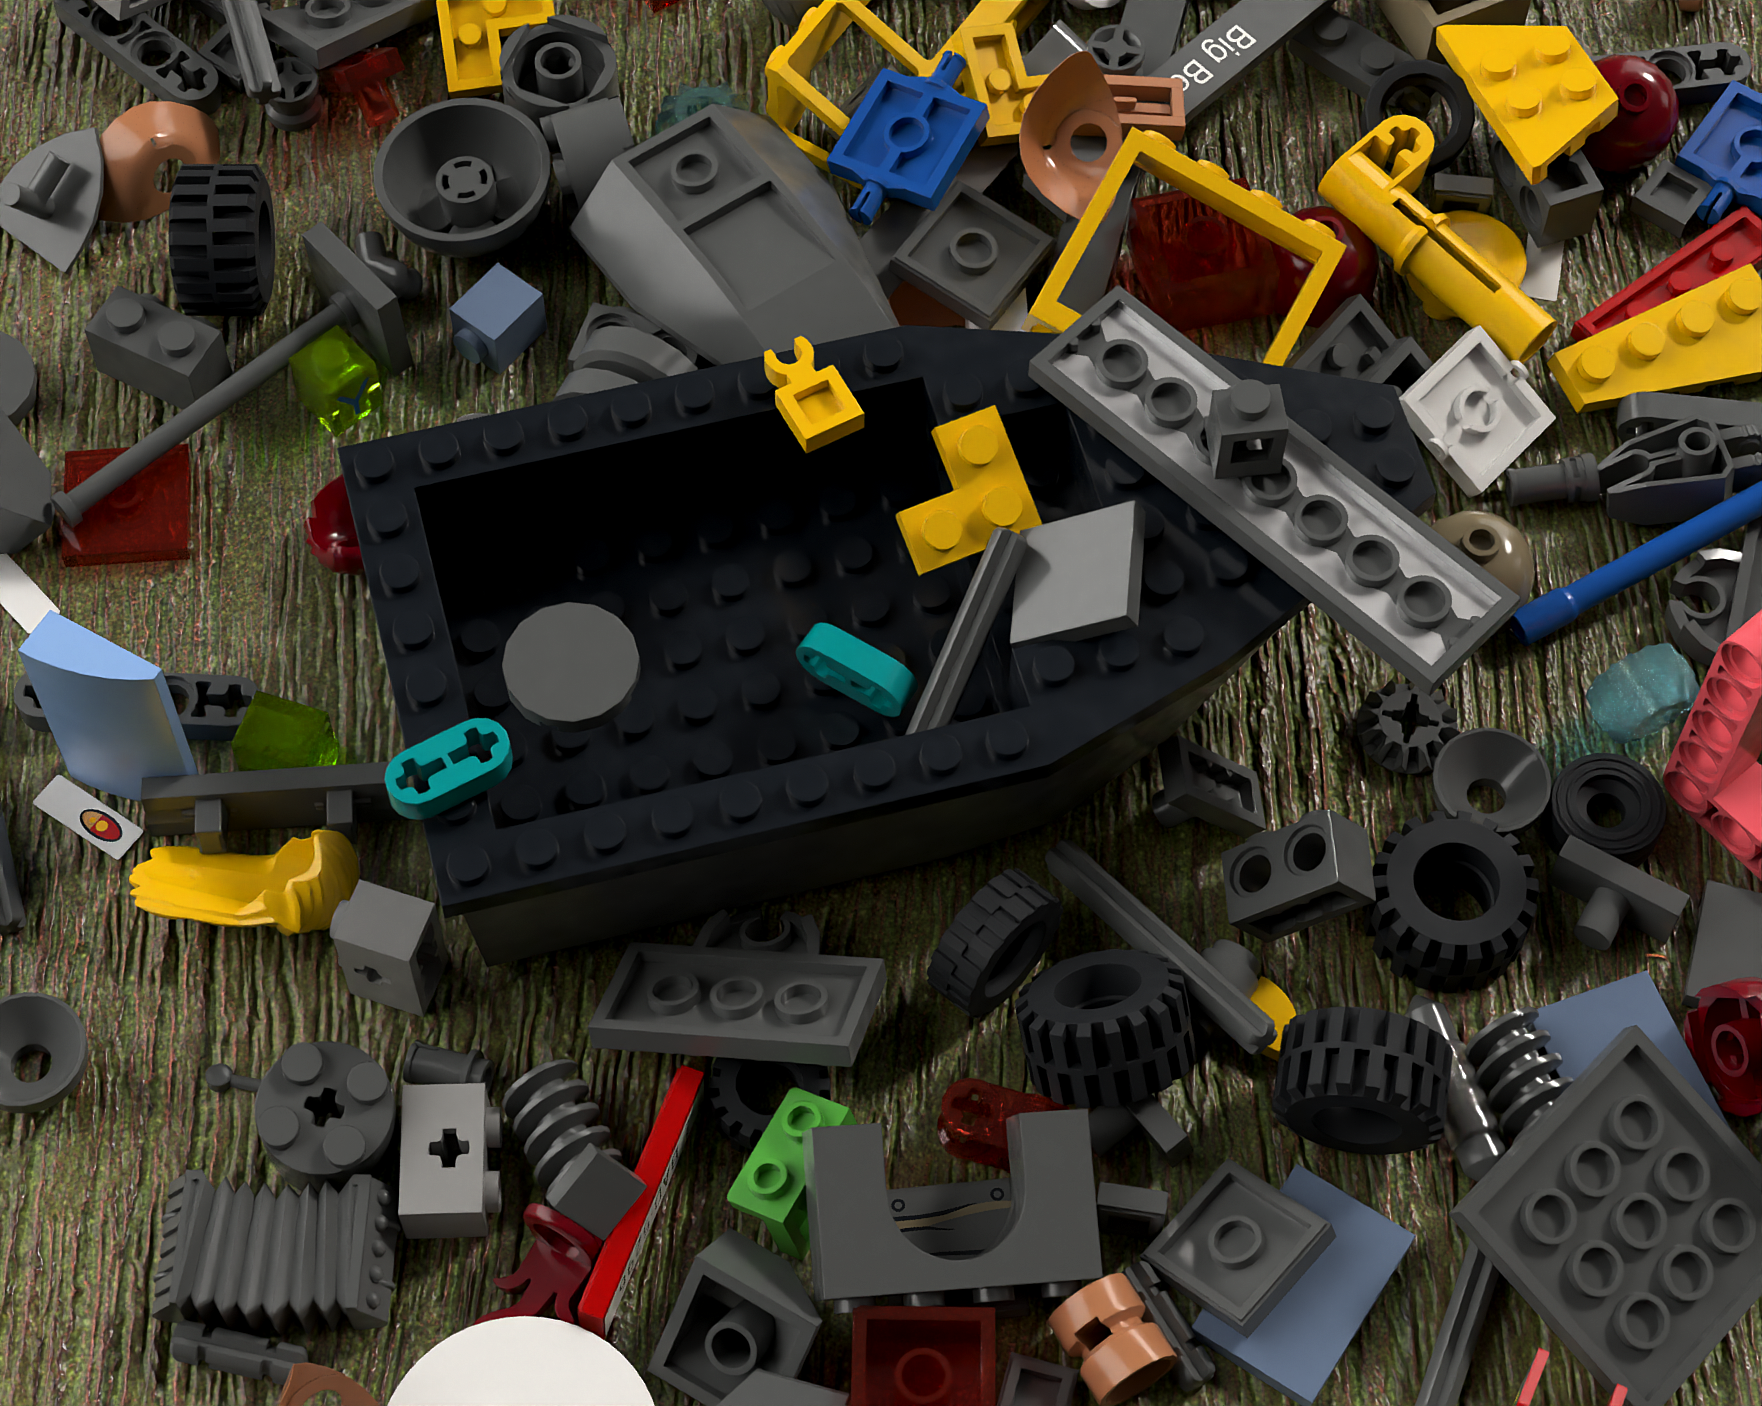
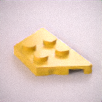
M1442 25L1436 27V46L1453 71L1464 80L1470 96L1531 185L1538 184L1547 177L1548 165L1560 154L1573 155L1585 144V140L1590 134L1600 131L1617 116L1619 98L1567 26Z

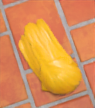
M317 829L312 831L310 838L299 839L292 837L273 855H249L232 852L201 854L200 848L192 846L153 848L150 850L152 859L138 864L132 870L129 882L135 887V889L130 891V895L136 898L135 906L155 916L166 919H188L224 927L255 928L260 925H266L271 928L276 927L282 934L290 936L307 933L311 930L330 929L338 904L342 900L350 901L359 882L360 872L357 855L347 837L338 831Z

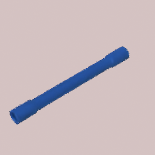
M1762 481L1562 588H1555L1518 608L1511 616L1510 626L1520 643L1527 647L1573 622L1579 614L1761 517Z

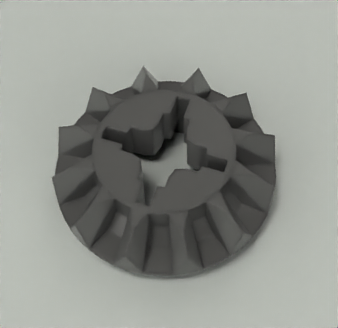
M1392 679L1384 688L1376 692H1369L1360 708L1356 724L1360 744L1368 756L1382 767L1404 774H1419L1433 770L1435 760L1441 749L1450 739L1460 734L1457 724V709L1450 708L1446 703L1442 689L1433 692L1429 696L1412 682L1410 684H1396ZM1408 709L1414 710L1413 714L1416 715V724L1422 727H1417L1414 735H1410L1409 742L1404 743V733H1401L1402 725L1397 721H1401L1404 713H1407Z

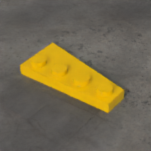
M1750 263L1555 352L1547 362V365L1577 414L1617 407L1623 397L1636 392L1671 393L1679 391V394L1683 395L1703 391L1706 386L1734 381V384L1738 385L1758 381L1762 377V280Z

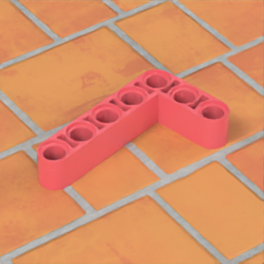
M1762 609L1719 645L1663 773V782L1671 798L1761 881L1762 765L1757 762V759L1762 751Z

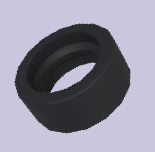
M1427 59L1404 61L1384 71L1371 86L1360 117L1362 138L1383 122V112L1386 103L1396 92L1409 86H1424L1435 90L1445 98L1451 110L1452 125L1444 141L1439 146L1433 148L1424 176H1431L1449 167L1467 145L1475 123L1474 100L1470 96L1464 80L1448 66ZM1387 161L1385 169L1391 172L1394 164Z

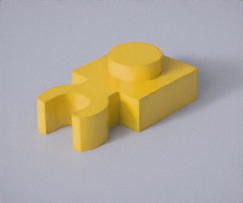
M802 336L794 338V354L798 360L796 363H781L771 349L764 352L766 377L773 385L779 387V389L775 390V405L806 454L864 428V412L834 365L817 372L815 371L814 350L806 338Z

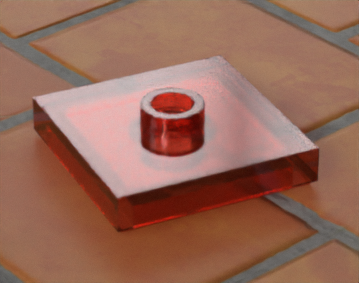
M178 444L81 514L83 521L74 528L70 527L63 519L61 556L65 567L190 559L192 454L189 444ZM131 447L65 451L64 493L67 494Z

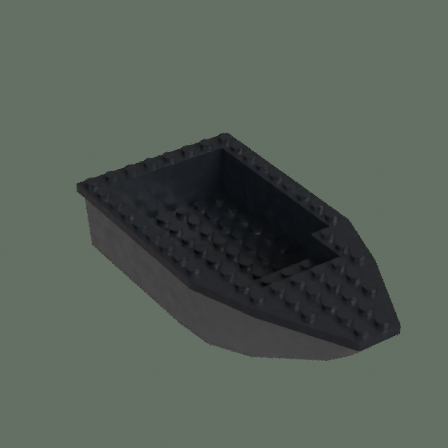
M904 325L812 345L815 371L817 372L834 365L864 412V428L807 454L775 405V390L779 389V387L773 385L766 377L764 356L337 448L406 750L464 721L474 718H488L499 723L507 731L513 756L512 769L503 781L454 807L422 820L444 919L463 914L487 967L717 913L721 909L738 908L947 858L1059 820L1156 749L1158 744L1165 742L1265 642L1312 602L1028 376L1029 361L1060 335L1059 333ZM794 349L775 353L776 358L781 363L793 364L798 361L794 354ZM1208 354L1240 380L1253 379L1265 385L1280 384L1285 412L1290 419L1416 517L1421 516L1433 506L1436 490L1394 386ZM995 405L1042 524L1133 500L1146 511L1138 626L1076 642L1048 640L1014 648L1010 644L1015 574L951 724L905 735L984 551L919 576L895 515L900 511L954 491L931 431L935 427ZM566 602L596 605L616 615L633 634L641 668L636 688L631 694L632 699L625 710L602 727L577 733L557 731V726H549L540 722L541 726L526 719L509 698L502 668L506 643L518 625L542 608ZM820 622L828 623L894 658L914 675L919 687L899 716L889 717L882 715L823 683L803 668L795 652L815 624ZM480 744L472 745L468 748L469 755L476 756L481 763L492 759L491 750L485 751ZM418 774L412 775L414 788L418 794L425 793L430 789L428 781H422Z

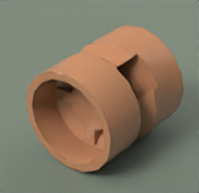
M1122 1273L1110 1274L1080 1289L1055 1309L1049 1317L1048 1323L1068 1356L1083 1358L1084 1362L1080 1368V1375L1100 1406H1114L1139 1394L1162 1378L1177 1361L1176 1353L1158 1325L1153 1322L1143 1323L1141 1320L1146 1307L1126 1275Z

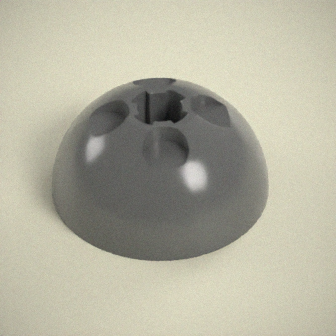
M450 99L431 104L414 112L402 120L389 133L382 143L375 160L373 172L374 186L380 205L388 219L408 240L429 252L446 257H480L495 253L519 239L535 222L544 206L550 187V153L546 140L539 128L517 109L489 99Z

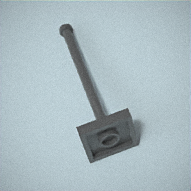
M322 221L302 234L321 302L326 308L67 494L62 490L50 497L53 506L64 521L74 528L83 521L82 513L342 326H345L396 377L414 364L397 296Z

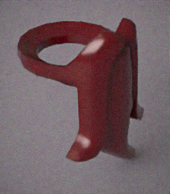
M537 1203L529 1204L523 1213V1219L536 1240L514 1274L493 1279L494 1284L508 1295L520 1294L524 1291L525 1293L515 1305L483 1315L475 1321L473 1326L505 1317H541L554 1301L558 1319L575 1325L571 1314V1304L593 1272L602 1250L603 1240L556 1210Z

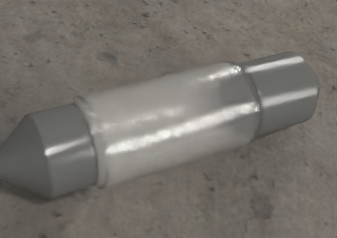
M1415 995L1404 1016L1429 1026V1029L1439 1032L1446 1038V1043L1450 1044L1453 1050L1444 1136L1450 1150L1455 1152L1464 1175L1479 1182L1506 1153L1499 1135L1501 1132L1500 1126L1488 1102L1484 1088L1478 1081L1474 1064L1466 1055V1045L1459 1040L1445 1005L1432 999Z

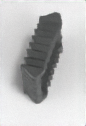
M186 1169L184 1175L170 1182L168 1191L170 1201L167 1202L166 1213L161 1218V1222L164 1224L162 1235L164 1240L161 1242L160 1249L162 1260L159 1261L157 1274L153 1276V1281L156 1283L154 1293L156 1300L153 1301L152 1317L154 1319L172 1323H179L183 1320L191 1321L198 1311L202 1321L209 1328L221 1314L229 1330L235 1331L244 1319L255 1335L259 1333L267 1320H269L281 1337H283L295 1318L307 1335H309L320 1316L332 1333L342 1314L354 1330L380 1328L388 1325L391 1292L395 1290V1284L392 1282L397 1233L401 1231V1225L398 1223V1188L374 1179L371 1175L354 1174L339 1194L326 1179L319 1194L311 1182L307 1184L300 1196L287 1184L276 1199L266 1182H264L257 1197L254 1196L246 1181L234 1193L227 1176H225L217 1190H215L207 1180L203 1170Z

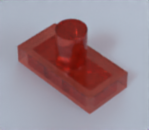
M396 47L369 48L342 60L335 66L319 70L328 92L353 93L368 128L384 124L400 115L385 81V78L405 70Z

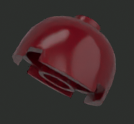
M1614 54L1596 60L1593 63L1619 98L1617 116L1603 129L1590 134L1586 138L1581 150L1593 170L1598 167L1604 171H1615L1612 175H1627L1646 168L1668 147L1679 121V99L1671 80L1655 64L1636 55Z
M1327 206L1308 207L1291 214L1302 221L1312 219L1326 225L1335 233L1336 240L1347 245L1305 325L1319 328L1347 298L1357 294H1361L1369 304L1373 298L1379 270V256L1375 243L1335 208ZM1267 239L1261 258L1258 279L1260 287L1263 284L1264 290L1269 295L1268 303L1275 312L1286 318L1314 264Z
M1758 977L1737 978L1702 988L1695 995V997H1701L1698 1008L1687 1011L1684 1021L1685 1043L1707 1084L1712 1083L1716 1091L1724 1097V1099L1716 1101L1724 1111L1741 1117L1762 1113V979Z

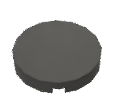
M572 602L542 608L522 621L506 643L502 663L509 698L521 714L541 726L540 722L549 726H557V731L570 733L602 727L621 714L632 699L631 694L636 688L641 669L633 634L616 615L596 605Z

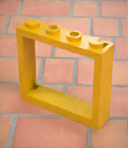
M1132 126L1029 311L1021 329L1026 332L1061 334L1082 316L1057 302L1131 166L1134 164L1314 264L1261 362L1283 366L1347 245L1336 240L1335 233L1326 225L1312 219L1302 221L1282 210L1281 202L1274 196L1257 189L1248 191L1229 180L1228 173L1220 166L1207 160H1198L1196 162L1176 151L1174 143L1164 135L1152 130L1142 132Z

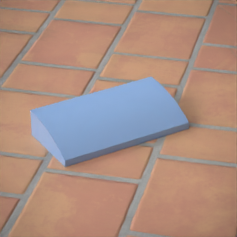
M49 610L18 649V653L70 777L101 791L141 801L142 778L198 774L162 669L60 614Z

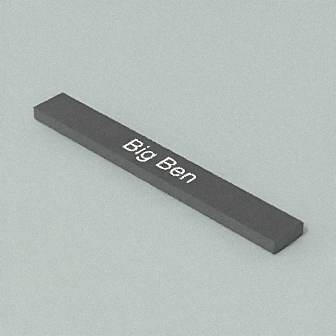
M1241 0L1146 77L1183 79L1185 124H1187L1337 0ZM1137 100V103L1170 104V102ZM1073 135L1071 137L1072 152L1078 159L1085 162L1099 159L1107 147L1106 137ZM1027 172L1024 174L1022 187L1064 223L1073 217L1043 196L1028 177Z

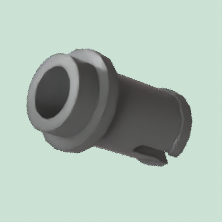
M415 1040V1043L411 1044L403 1067V1078L407 1083L422 1085L485 1083L487 1094L494 1076L493 1060L485 1059L481 1050L473 1049L469 1054L425 1044V1042Z

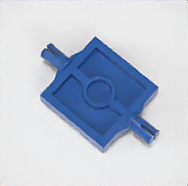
M945 51L931 77H908L882 68L827 158L831 174L856 182L864 187L853 206L849 209L850 216L857 222L861 223L863 220L864 225H870L883 201L888 197L899 198L935 211L990 119L987 104L962 96L952 88L961 71L966 67L965 59L955 52L953 55L952 51Z
M1732 80L1679 152L1674 164L1713 187L1696 209V213L1702 221L1705 220L1711 211L1707 221L1708 224L1718 223L1721 215L1731 202L1741 206L1745 205L1751 211L1762 216V93H1758L1735 80Z

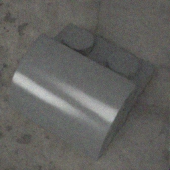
M1357 294L1347 298L1283 367L1392 385L1399 398L1433 363L1411 335L1396 339L1361 294Z

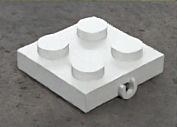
M1480 325L1467 331L1399 397L1411 429L1469 498L1482 493L1556 419L1554 414L1526 382L1529 375L1526 367L1517 360L1509 361ZM1513 368L1519 372L1520 376L1518 378L1511 374L1510 371Z

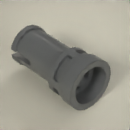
M1592 453L1561 458L1559 463L1518 469L1506 468L1504 472L1505 493L1510 507L1562 499L1565 504L1597 502L1599 499V473L1595 457Z

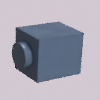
M499 263L492 267L449 308L454 334L453 342L458 351L469 361L476 364L482 362L498 374H501L547 329L543 294Z

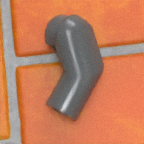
M368 231L360 233L356 237L357 257L397 296V300L399 298L407 301L413 300L420 294L423 284L420 272L414 268H407L403 262L388 258L386 256L384 236L381 233Z

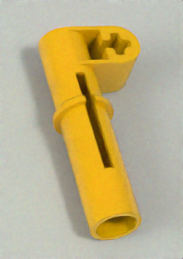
M1408 115L1391 116L1381 122L1331 166L1322 178L1317 193L1393 259L1394 270L1399 275L1404 276L1410 273L1471 328L1480 325L1509 361L1517 360L1522 364L1526 363L1546 343L1557 327L1558 322L1449 228L1451 219L1444 213L1433 214L1411 195L1422 182L1433 152L1435 140L1430 128L1418 118ZM1387 161L1394 164L1390 176L1384 172Z

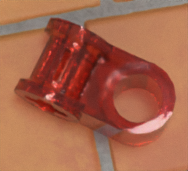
M965 1078L956 1081L947 1088L941 1102V1114L937 1120L936 1135L940 1145L947 1153L960 1159H967L998 1168L1010 1174L1006 1119L1019 1113L1070 1109L1066 1105L1053 1102L1050 1097L1019 1092L985 1082L981 1079ZM973 1094L978 1095V1101L971 1100ZM964 1112L977 1115L974 1126L961 1122ZM960 1137L967 1139L966 1143H961L959 1141Z

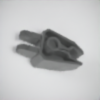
M1696 414L1626 441L1597 466L1600 494H1607V516L1644 526L1688 521L1732 497V493L1743 491L1762 481V453H1759L1762 448L1761 427L1751 423L1750 425L1744 424L1742 427L1734 426L1718 430L1713 419Z

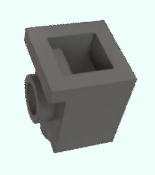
M1247 379L1227 389L1213 390L1209 416L1204 417L1203 424L1214 479L1280 473L1289 432L1280 384L1265 385L1258 380ZM1260 439L1262 449L1232 452L1235 441Z

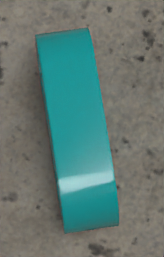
M820 622L815 624L795 652L800 664L812 676L885 716H899L919 687L914 675L903 664L828 623Z
M474 718L464 721L401 752L391 760L385 772L384 780L391 806L398 814L406 818L423 820L433 817L496 786L507 777L512 769L513 756L507 731L499 723L488 718ZM480 744L485 751L491 750L492 759L481 763L476 756L469 755L468 748L472 745ZM418 774L422 781H428L430 789L425 793L418 794L413 787L407 786L406 779Z

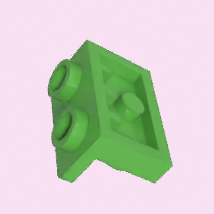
M797 1087L791 1088L727 1194V1199L733 1208L764 1221L781 1252L802 1261L810 1250L802 1133L811 1127L857 1124L850 1108Z

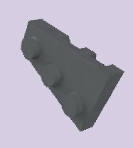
M297 0V5L270 11V6L267 2L257 4L267 38L319 70L335 66L343 58L371 45L381 44L388 37L415 24L425 23L438 14L436 0Z

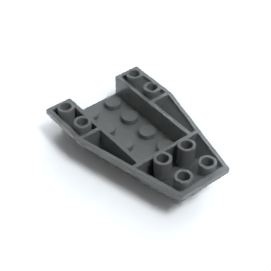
M711 104L610 161L570 227L573 238L635 311L715 366L764 356L765 351L770 349L774 353L793 350L794 338L799 336L806 338L811 345L900 327L834 186L768 115Z

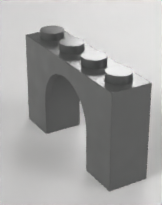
M1088 1109L1019 1113L1006 1119L1012 1187L1009 1216L1004 1228L995 1241L981 1253L965 1260H949L930 1255L912 1244L898 1228L891 1214L887 1198L881 1123L811 1127L803 1132L802 1144L814 1302L833 1300L834 1314L877 1311L876 1297L903 1295L904 1309L946 1305L945 1292L972 1290L973 1303L1015 1300L1014 1286L1039 1284L1041 1286V1298L1072 1296L1082 1289V1281L1103 1278Z

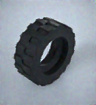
M1014 868L1013 871L1011 869L1003 871L1001 875L995 876L988 881L985 887L978 890L969 903L956 915L950 927L946 929L937 949L933 952L931 964L927 969V975L929 976L927 979L928 984L971 1018H980L983 1014L990 1013L996 1006L1011 996V993L1024 982L1031 970L1041 960L1043 953L1050 946L1054 938L1053 936L1061 923L1060 917L1063 913L1062 902L1019 868Z

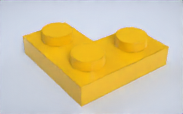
M436 0L450 98L457 99L502 93L499 63L502 50L501 37L510 36L515 30L529 23L530 29L548 24L547 17L555 16L553 0Z
M1012 22L958 28L951 37L954 51L966 61V67L960 73L966 96L987 104L990 119L978 137L980 147L1019 142L1023 114L1034 92L1049 74L1027 76Z
M995 405L935 427L931 431L954 491L900 511L895 515L919 576L985 551L991 534L997 527H1003L1020 534V530L1043 525Z

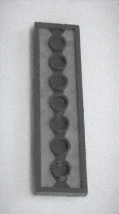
M1115 286L1029 361L1028 376L1427 695L1430 696L1517 611L1521 597L1288 416L1289 432L1280 473L1214 479L1203 424L1204 417L1209 416L1213 390L1227 389L1242 380L1121 286ZM1260 439L1235 441L1232 452L1262 449Z

